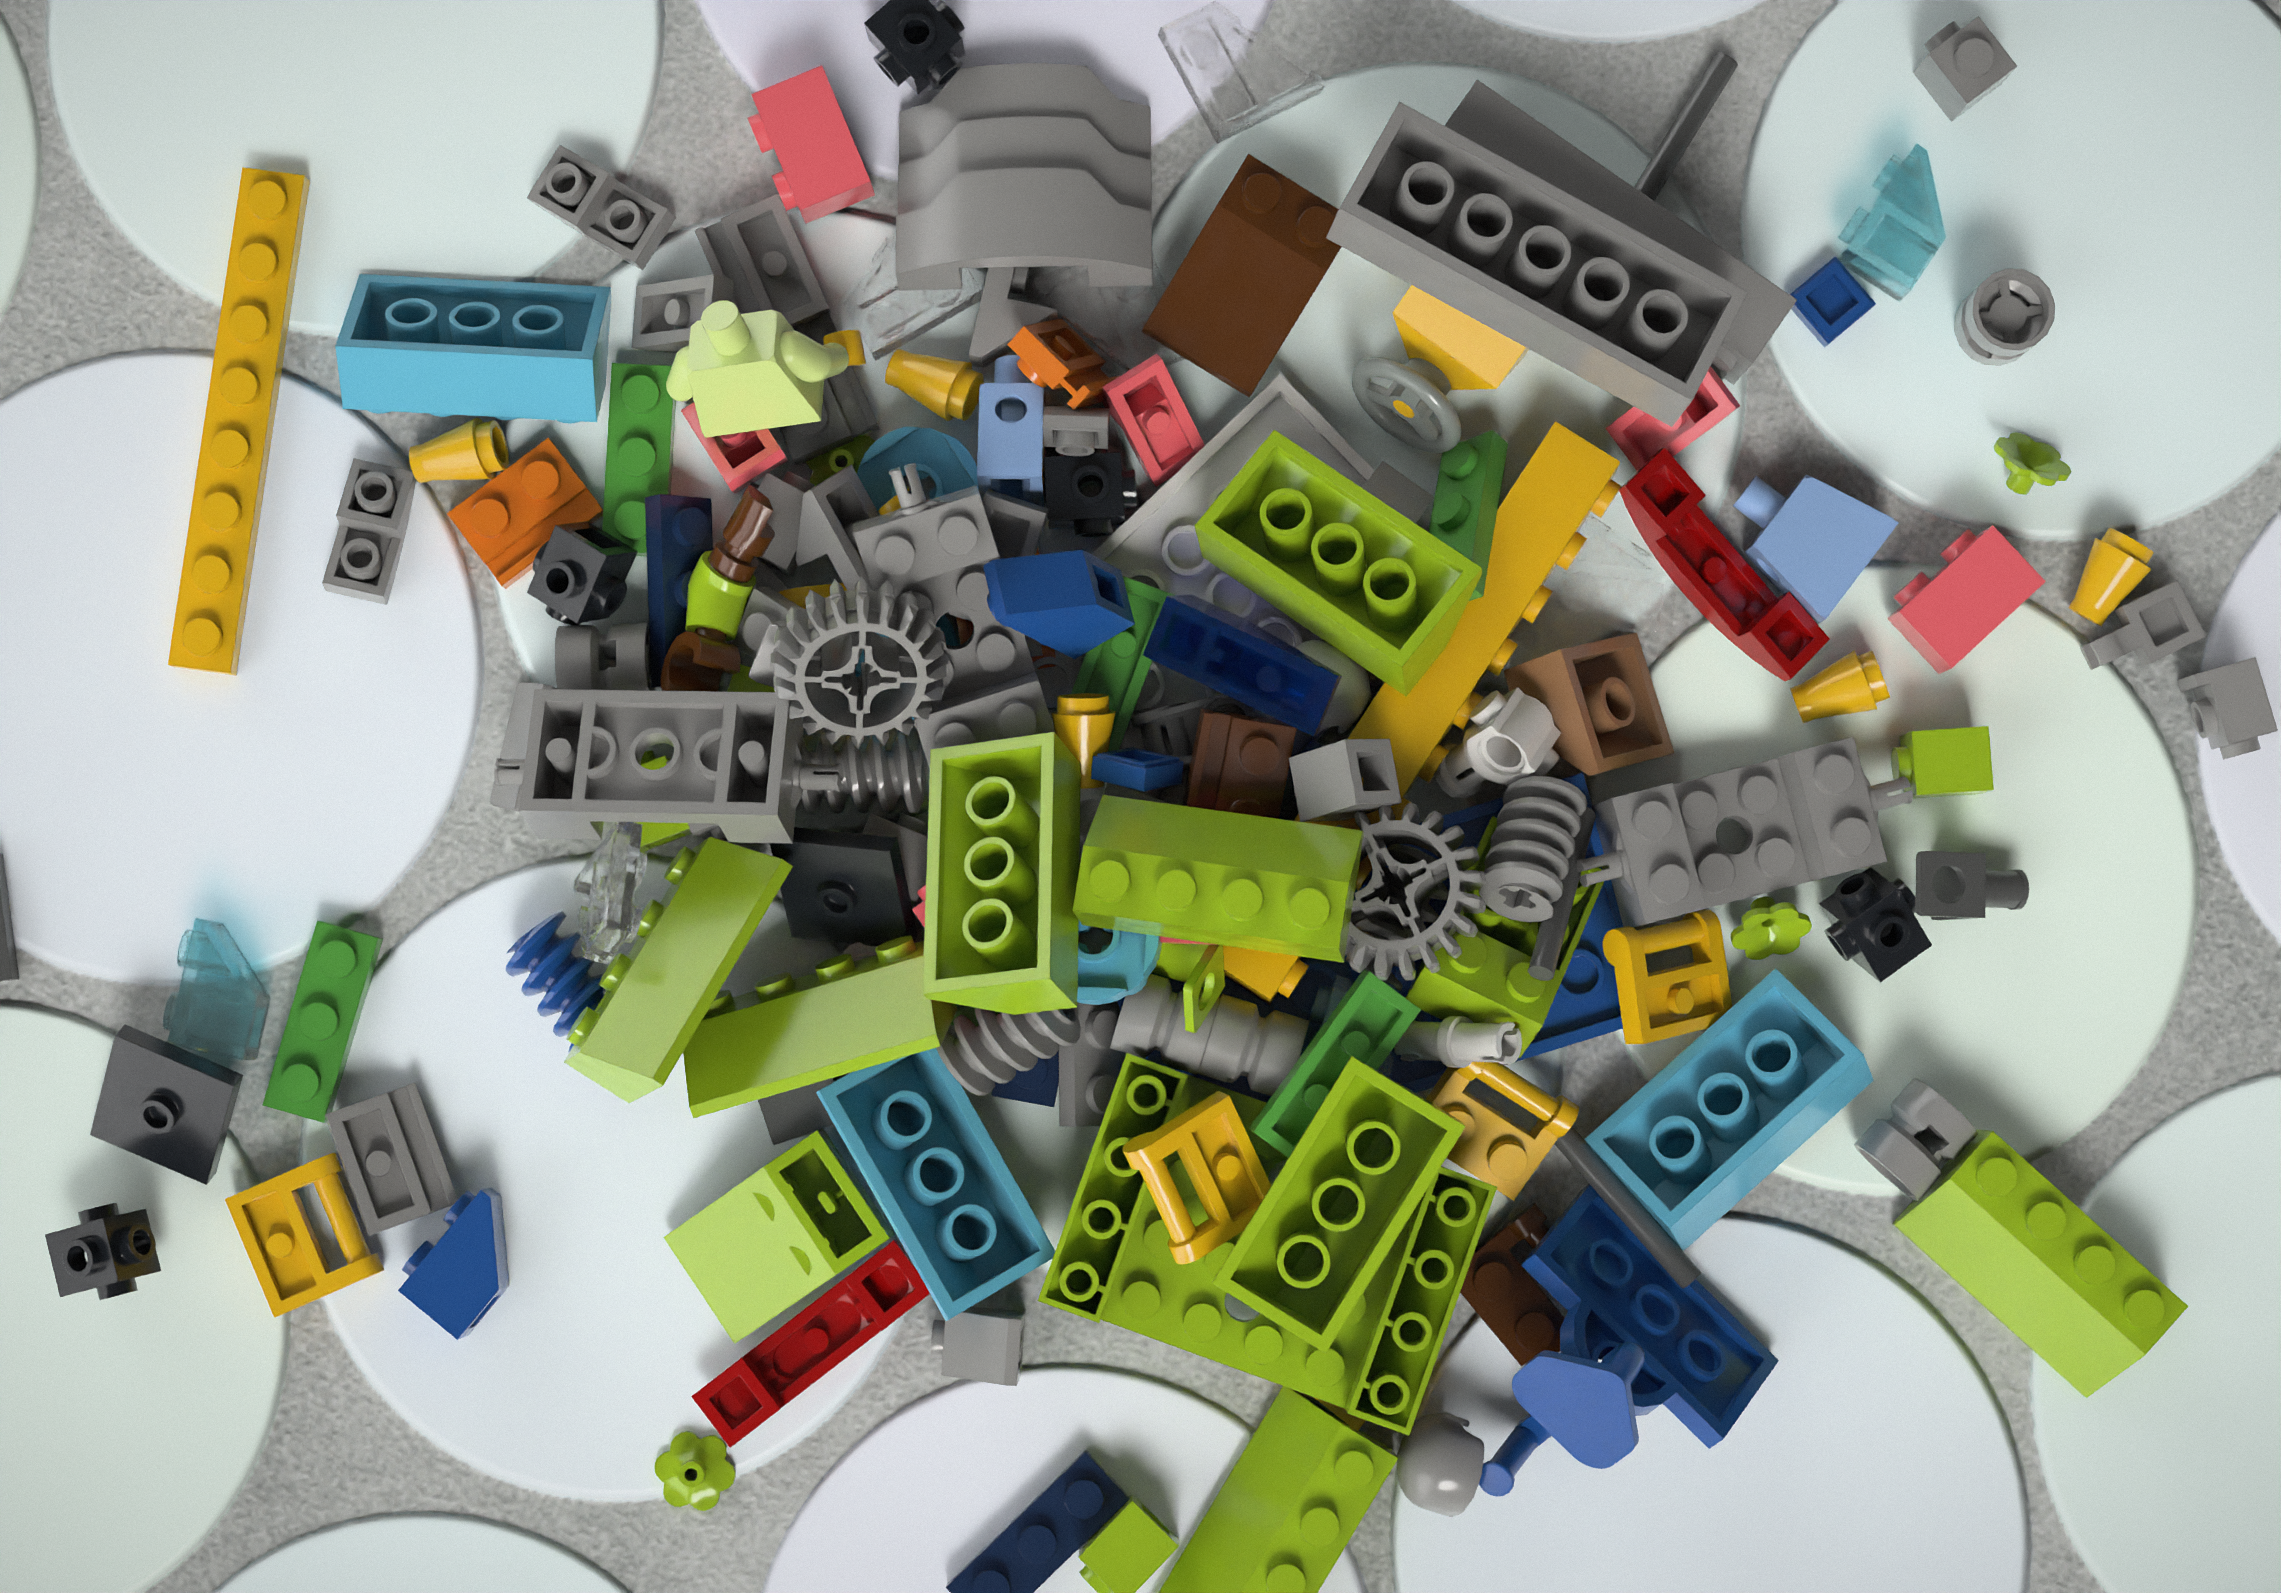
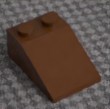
M1248 153L1141 332L1250 398L1341 249L1340 245L1326 238L1339 209Z

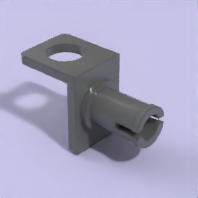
M1920 851L1916 854L1915 910L1919 916H1930L1932 920L1937 921L1985 918V908L2020 910L2027 903L2029 881L2023 870L1986 869V853Z

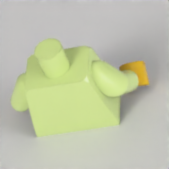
M720 300L709 305L703 311L701 320L696 321L691 326L689 346L681 348L675 356L666 381L667 392L674 400L681 402L688 401L693 397L701 431L705 438L821 421L824 379L840 374L847 366L866 364L861 333L859 330L834 332L824 336V345H821L804 334L795 331L781 312L771 309L740 314L733 302Z

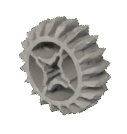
M862 576L856 582L855 590L844 591L843 587L834 579L829 587L830 596L826 598L810 590L805 598L806 609L790 606V610L786 614L787 626H778L774 635L775 649L770 654L771 671L774 672V691L778 695V699L791 700L788 712L789 718L802 717L803 727L808 735L825 727L826 738L831 745L843 734L851 735V740L857 749L863 743L864 736L876 735V738L885 746L889 739V730L893 728L909 736L913 728L912 717L928 720L929 714L932 711L931 701L942 699L944 692L943 678H946V673L949 672L948 655L944 653V650H946L945 635L940 627H936L935 615L931 612L930 607L918 609L917 598L913 595L912 591L895 598L894 587L888 579L877 591L868 590L867 581ZM876 633L883 634V635L888 636V637H890V638L881 637L880 635H878V634H876ZM864 649L861 675L856 677L855 664L858 663L859 650Z
M1408 803L1404 808L1401 820H1395L1391 806L1382 805L1379 808L1380 822L1372 825L1364 811H1357L1354 814L1357 826L1364 832L1359 863L1368 856L1372 864L1373 873L1368 885L1354 893L1356 900L1353 901L1345 955L1355 948L1351 955L1350 966L1359 973L1367 968L1372 958L1375 957V975L1380 980L1388 979L1393 962H1399L1401 974L1407 981L1415 978L1414 961L1423 958L1426 967L1431 973L1439 971L1440 963L1434 952L1443 947L1449 956L1458 958L1462 954V950L1457 941L1452 937L1454 933L1458 932L1466 937H1475L1478 932L1476 924L1464 917L1463 914L1483 913L1486 909V903L1483 898L1467 893L1478 890L1487 884L1486 877L1482 871L1467 870L1480 858L1476 848L1472 846L1456 850L1465 838L1463 830L1457 825L1447 829L1440 835L1444 818L1437 811L1430 813L1422 825H1419V809L1416 804ZM1393 844L1416 845L1427 849L1440 859L1430 864H1427L1424 859L1413 864H1401L1392 858L1386 846ZM1387 866L1395 880L1400 879L1404 887L1409 881L1412 882L1405 888V895L1407 897L1405 902L1411 912L1410 917H1406L1399 903L1394 904L1389 896L1390 892L1387 886L1389 881L1384 872V868ZM1449 878L1450 890L1444 910L1438 919L1426 929L1421 915L1422 904L1428 896L1439 890L1438 883ZM1366 918L1370 923L1384 918L1394 919L1403 926L1408 938L1403 940H1381L1363 933L1354 924Z

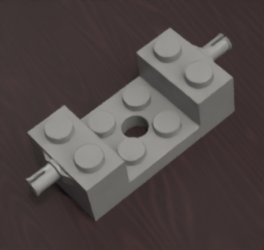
M916 463L904 465L911 491H908L900 467L889 471L901 508L854 523L853 533L872 591H877L888 579L894 587L895 598L912 591L913 595L917 598L918 609L930 607L931 612L935 615L936 624L941 616L951 611L966 614L973 623L972 635L965 643L958 646L946 644L944 653L948 655L949 672L946 673L947 677L943 678L944 692L942 699L931 701L932 711L929 714L928 720L913 717L930 768V749L1055 731L1024 634L1010 627L1003 626L996 621L987 603L989 589L983 565L992 560L1000 559L977 485L926 500L916 469Z
M534 689L525 759L497 758L495 762L497 769H494V779L497 786L522 785L519 812L538 839L602 840L604 822L712 823L720 826L728 842L793 844L796 807L803 795V791L832 790L841 792L843 786L841 782L843 781V767L841 763H804L802 756L804 735L802 717L790 719L788 712L791 700L778 699V695L775 692ZM659 743L669 744L674 747L673 757L666 766L656 770H649L641 766L642 756L649 747Z
M1854 737L1795 751L1763 762L1610 798L1591 806L1592 810L1596 813L1595 822L1604 854L1584 860L1579 859L1576 863L1578 872L1602 867V870L1579 876V880L1583 887L1611 880L1623 927L1630 926L1634 928L1887 862L1877 825L1878 810L1910 804L1913 800L1912 791L1888 796L1887 793L1911 786L1908 779L1904 776L1896 780L1871 786L1869 780L1863 774ZM1724 818L1736 820L1745 831V844L1737 854L1726 852L1718 844L1716 830Z

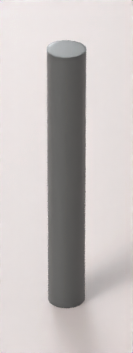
M1721 52L1715 54L1635 184L1634 188L1653 201L1656 200L1738 67V63L1733 58Z
M1588 807L1579 816L1581 828L1578 834L1573 837L1576 847L1570 858H1567L1570 867L1569 872L1561 880L1564 888L1563 894L1558 901L1550 903L1554 908L1553 917L1540 923L1528 968V973L1538 980H1551L1555 974L1579 883V876L1581 875V872L1577 871L1576 863L1579 859H1585L1596 818V813Z
M1573 1126L1564 1136L1557 1139L1554 1145L1682 1289L1687 1287L1702 1273L1592 1150Z

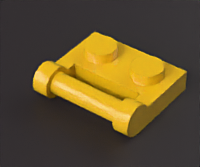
M1703 909L1685 914L1680 921L1640 930L1624 926L1609 930L1605 934L1603 952L1608 962L1615 968L1625 1044H1647L1707 1029L1732 1008L1720 921L1713 911ZM1685 945L1692 948L1694 962L1648 973L1646 954Z
M1472 1062L1465 1068L1448 1067L1426 1097V1100L1454 1116L1466 1126L1448 1154L1447 1159L1481 1181L1497 1186V1191L1513 1201L1557 1139L1569 1131L1579 1113V1106L1563 1095L1554 1098L1498 1062ZM1477 1078L1537 1116L1539 1120L1532 1130L1528 1131L1464 1089L1470 1081Z
M1219 1091L1153 1132H1146L1132 1138L1122 1149L1130 1167L1134 1170L1139 1169L1171 1236L1167 1245L1177 1264L1194 1262L1244 1231L1271 1187L1230 1095ZM1176 1150L1209 1218L1198 1226H1194L1163 1158Z
M335 1152L225 1199L274 1318L385 1271L378 1253L371 1255L337 1173L343 1169ZM312 1183L316 1188L347 1262L346 1266L332 1272L297 1192L298 1189Z

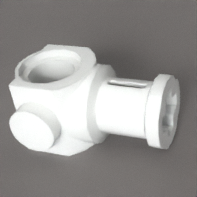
M1518 687L1504 696L1499 691H1494L1485 697L1471 712L1469 718L1474 724L1466 730L1463 742L1458 745L1450 743L1443 746L1449 750V753L1436 772L1435 779L1442 790L1451 797L1469 798L1480 790L1485 780L1509 786L1520 778L1544 776L1559 759L1558 753L1552 746L1561 732L1555 727L1550 711L1536 698L1525 695ZM1464 771L1465 777L1457 779L1456 776Z

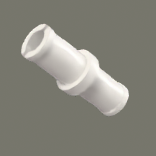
M1449 1016L1442 1022H1416L1413 1020L1395 1045L1394 1050L1396 1055H1402L1400 1058L1402 1061L1434 1060L1441 1061L1447 1067L1465 1068L1472 1062H1498L1511 1065L1520 1056L1522 1037L1520 1030L1514 1028L1515 1024L1513 1022L1473 1023L1468 1017Z

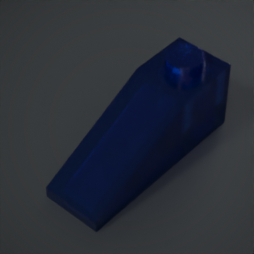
M1193 594L1166 596L1143 653V656L1312 736L1318 735L1342 678L1341 674L1249 620Z

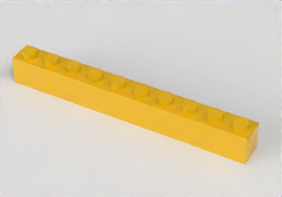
M1556 421L1497 509L1483 597L1468 602L1446 648L1410 693L1404 696L1384 682L1348 737V739H1390L1402 802L1391 806L1395 820H1401L1404 808L1408 803H1412L1405 797L1418 777L1429 783L1449 753V750L1441 746L1440 743L1451 726L1455 724L1464 730L1471 720L1469 718L1471 712L1484 699L1475 690L1487 671L1498 677L1519 645L1509 637L1522 617L1533 624L1553 593L1544 584L1556 565L1567 571L1581 551L1588 538L1578 533L1590 513L1592 512L1602 518L1622 487L1612 480L1621 462ZM1379 810L1366 814L1371 825L1380 822ZM1299 814L1294 821L1300 822ZM1355 818L1345 821L1305 822L1334 827L1340 825L1344 828L1360 830L1355 822ZM1368 856L1359 863L1355 887L1358 891L1373 870ZM1223 945L1224 976L1269 1005L1278 992L1289 998L1309 968V965L1300 960L1301 956Z

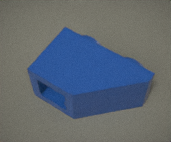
M1084 550L995 559L983 565L989 589L987 603L996 621L1073 659L1080 657L1135 624L1121 570Z
M492 1187L481 1189L476 1196L469 1190L466 1191L443 1218V1221L450 1228L434 1246L426 1240L412 1254L402 1268V1271L409 1277L398 1291L457 1340L468 1336L510 1286L502 1196Z

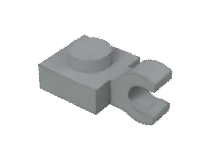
M2176 580L2115 609L2114 611L2122 628L2080 647V650L2090 670L2105 665L2131 651H2135L2143 667L2205 638L2206 635L2179 581Z

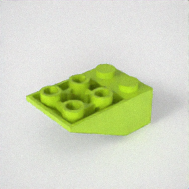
M1492 816L1476 848L1480 858L1467 870L1484 872V862L1491 849V837L1497 828V818ZM1593 868L1581 872L1580 876L1601 871L1602 869ZM1579 880L1553 979L1548 981L1538 980L1528 973L1541 921L1523 922L1512 920L1497 914L1486 905L1483 913L1463 914L1464 917L1476 924L1478 932L1475 937H1466L1458 932H1455L1452 936L1460 946L1462 954L1458 958H1453L1441 947L1434 952L1440 963V970L1435 973L1429 971L1422 959L1405 998L1421 1010L1441 1020L1449 1016L1468 1017L1473 1023L1513 1022L1515 1024L1514 1028L1519 1029L1521 1032L1522 1049L1519 1056L1521 1058L1544 1024L1604 881L1583 887ZM1479 889L1467 892L1481 897L1479 895Z
M820 1129L769 1162L663 1238L733 1343L736 1344L895 1234L826 1131Z

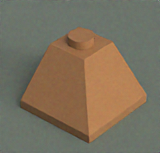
M1637 632L1563 648L1503 670L1509 691L1518 687L1525 695L1536 698L1543 703L1552 714L1554 725L1561 732L1552 748L1561 758L1589 776L1674 754Z

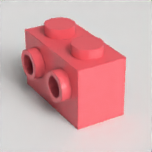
M822 65L751 94L759 113L748 117V121L761 152L765 153L774 149L783 171L771 176L786 211L799 207L804 222L807 224L875 196L871 180Z
M1993 525L1977 536L1969 528L1965 530L1940 553L1947 562L1946 565L1930 579L1921 571L1893 597L1901 606L1887 619L1938 674L1952 669L2046 582Z

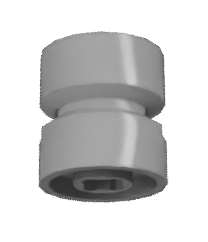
M2007 268L1992 273L1962 300L1955 314L1954 333L1959 346L1969 358L1983 365L2002 366L2016 361L2048 334L2054 322L2055 302L2051 290L2039 276L2025 269Z
M649 622L612 624L608 633L601 634L594 624L558 626L555 638L557 689L656 691V688H651ZM607 660L616 661V667H609L607 669Z
M1151 973L1141 991L1134 995L1125 996L1110 1048L1143 1059L1154 1050H1157L1161 1053L1163 1064L1197 1075L1221 995H1219L1197 1033H1192L1185 1030L1183 989L1179 993L1172 992L1168 978ZM1201 989V990H1200L1199 1000H1200V998H1201V996H1202V993H1203V990H1204V989Z
M1222 994L1198 1074L1233 1083L1241 1075L1246 1076L1251 1090L1272 1096L1299 1059L1309 1020L1277 1010L1263 1018L1259 1016L1256 1004Z
M1913 1078L1890 1104L1893 1116L1889 1120L1876 1119L1856 1141L1854 1146L1881 1175L1907 1196L1918 1201L1942 1175L1939 1162L1942 1159L1955 1160L1978 1135V1132L1971 1122L1948 1100L1923 1081ZM1923 1130L1922 1133L1919 1135L1918 1140L1914 1138V1135L1917 1132Z

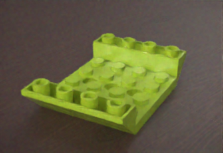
M1126 1053L1037 1301L1097 1323L1103 1320L1345 1408L1347 1414L1409 1436L1497 1186L1441 1166L1325 1354L1261 1313H1258L1251 1319L1241 1320L1231 1316L1226 1310L1225 1297L1227 1292L1212 1284V1281L1243 1231L1202 1258L1188 1264H1177L1167 1245L1171 1236L1139 1169L1134 1170L1130 1167L1122 1151L1123 1146L1132 1138L1146 1132H1153L1219 1091L1230 1095L1262 1167L1269 1178L1271 1169L1277 1163L1287 1160L1288 1157L1248 1129L1264 1108L1266 1102ZM1176 1150L1163 1158L1194 1226H1198L1209 1218Z

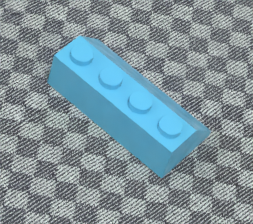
M359 274L335 345L343 409L367 410L377 414L410 412L429 413L438 417L467 415L494 417L500 420H513L517 418L557 420L568 424L581 421L597 422L606 387L611 287Z
M1775 968L1587 1136L1585 1141L1684 1251L1873 1082L1874 1079L1864 1054Z
M936 1048L851 1072L816 1092L945 1321L1053 1259L1054 1247L961 1084L947 1069Z

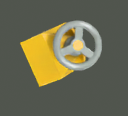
M1411 285L1392 312L1409 361L1406 365L1385 358L1363 360L1355 367L1352 373V388L1365 412L1391 436L1413 448L1431 453H1442L1453 449L1458 444L1462 433L1459 416L1446 397L1450 390L1497 389L1530 349ZM1381 377L1393 382L1389 388H1385L1371 382V378ZM1433 412L1441 423L1442 433L1429 419ZM1398 416H1400L1401 418L1407 420L1410 424L1406 423L1405 421H1403L1402 419H1400Z

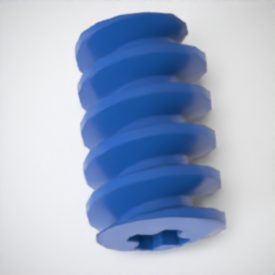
M563 911L545 919L515 942L506 953L515 952L505 969L507 974L512 977L530 972L521 988L525 996L530 997L546 992L537 1007V1012L542 1017L559 1012L562 1013L553 1027V1032L558 1037L568 1035L572 1025L587 1006L595 1011L606 990L599 985L603 974L594 977L588 974V971L598 957L595 951L575 957L572 953L582 938L581 933L577 931L562 937L556 933L567 917ZM571 1043L568 1052L571 1051L574 1044Z

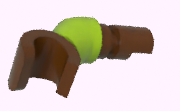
M751 485L745 490L723 530L725 539L717 541L712 551H705L701 555L691 575L687 595L685 627L687 631L675 638L667 652L661 673L662 691L719 692V683L723 672L731 675L740 673L741 658L737 646L726 642L736 638L749 596L756 585L754 572L759 565L757 557H761L766 553L775 537L774 530L767 523L774 511L770 500Z

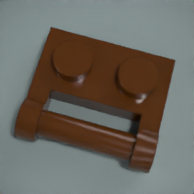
M1532 1203L1475 1250L1460 1294L1521 1367L1541 1351L1560 1352V1328L1565 1318L1509 1251L1523 1239L1534 1249L1548 1232L1549 1228L1544 1223L1547 1216L1536 1203Z

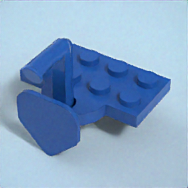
M1588 1184L1577 1194L1521 1264L1567 1310L1560 1328V1353L1550 1350L1541 1351L1525 1363L1512 1379L1514 1396L1529 1414L1520 1420L1492 1459L1483 1463L1479 1486L1484 1492L1495 1497L1505 1496L1510 1493L1514 1487V1477L1533 1451L1551 1436L1576 1460L1584 1465L1597 1469L1609 1468L1630 1454L1637 1446L1639 1434L1636 1416L1648 1415L1661 1404L1671 1411L1710 1449L1726 1437L1779 1360L1696 1279L1682 1289L1592 1186Z

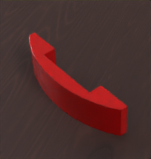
M1665 447L1659 450L1619 489L1624 504L1640 535L1677 587L1717 630L1767 671L1784 682L1791 680L1830 640L1790 592L1779 597L1774 595L1697 504L1706 494Z
M894 1239L691 1397L731 1448L930 1293L910 1257L899 1242Z

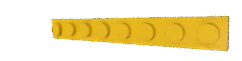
M242 167L168 666L174 668L237 676L310 180L305 175Z

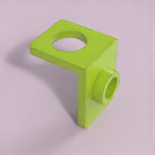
M1162 943L1159 960L1151 973L1185 982L1183 999L1186 1031L1197 1033L1225 987L1223 945ZM1201 987H1203L1204 990H1203L1202 996H1201V998H1200V1000H1199L1200 990H1201Z

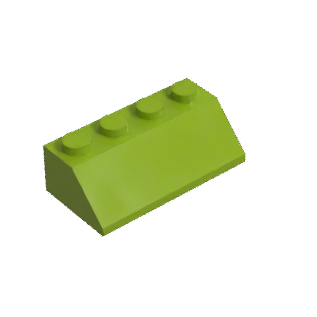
M1276 430L1272 431L1194 525L1204 559L1328 644L1340 650L1347 657L1404 696L1410 693L1446 648L1482 575V568Z
M1055 732L930 749L922 992L927 999L1012 1015L1077 1007L1079 919L1072 910L1079 875L1081 764Z
M1102 795L1083 845L1072 911L1084 926L1344 963L1364 832L1363 830Z
M708 837L692 850L684 846L675 856L664 875V879L672 884L660 903L651 899L634 923L631 931L640 937L629 955L626 956L621 952L618 953L603 974L599 985L607 991L594 1011L587 1006L568 1032L566 1040L574 1044L564 1063L629 1104L662 1087L793 866L783 859L713 837Z
M912 936L899 937L879 945L875 949L877 955L853 961L851 954L835 956L815 966L816 973L796 979L792 978L790 972L778 973L758 981L754 985L755 991L735 997L732 996L730 990L719 991L683 1052L688 1102L693 1119L940 1047L957 1011V1007L953 1003L927 999L922 994L924 941L914 943Z
M1351 1056L1218 1271L1212 1284L1326 1354L1466 1126L1454 1116L1407 1087Z
M1976 1129L1978 1135L1955 1160L1947 1161L1940 1169L1942 1175L1918 1201L1913 1200L1892 1225L2082 1396L2088 1398L2144 1357L2189 1306L1994 1131Z
M1282 1386L1158 1593H1318L1397 1462V1455L1394 1450L1363 1431H1357L1350 1427L1338 1416L1293 1389Z

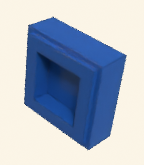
M1836 256L1790 293L1791 296L1797 299L1791 310L1824 348L1876 305L1874 300Z
M1134 747L1098 753L1097 756H1093L1091 779L1140 791H1148L1182 784L1184 762L1179 761L1177 757Z

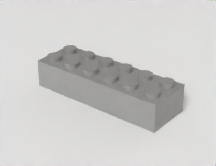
M1478 79L1444 125L1748 291L1749 293L1711 364V367L1721 380L1726 379L1734 385L1754 363L1797 301L1796 298Z
M1400 101L1342 202L1326 237L1330 241L1671 427L1694 399L1749 293Z

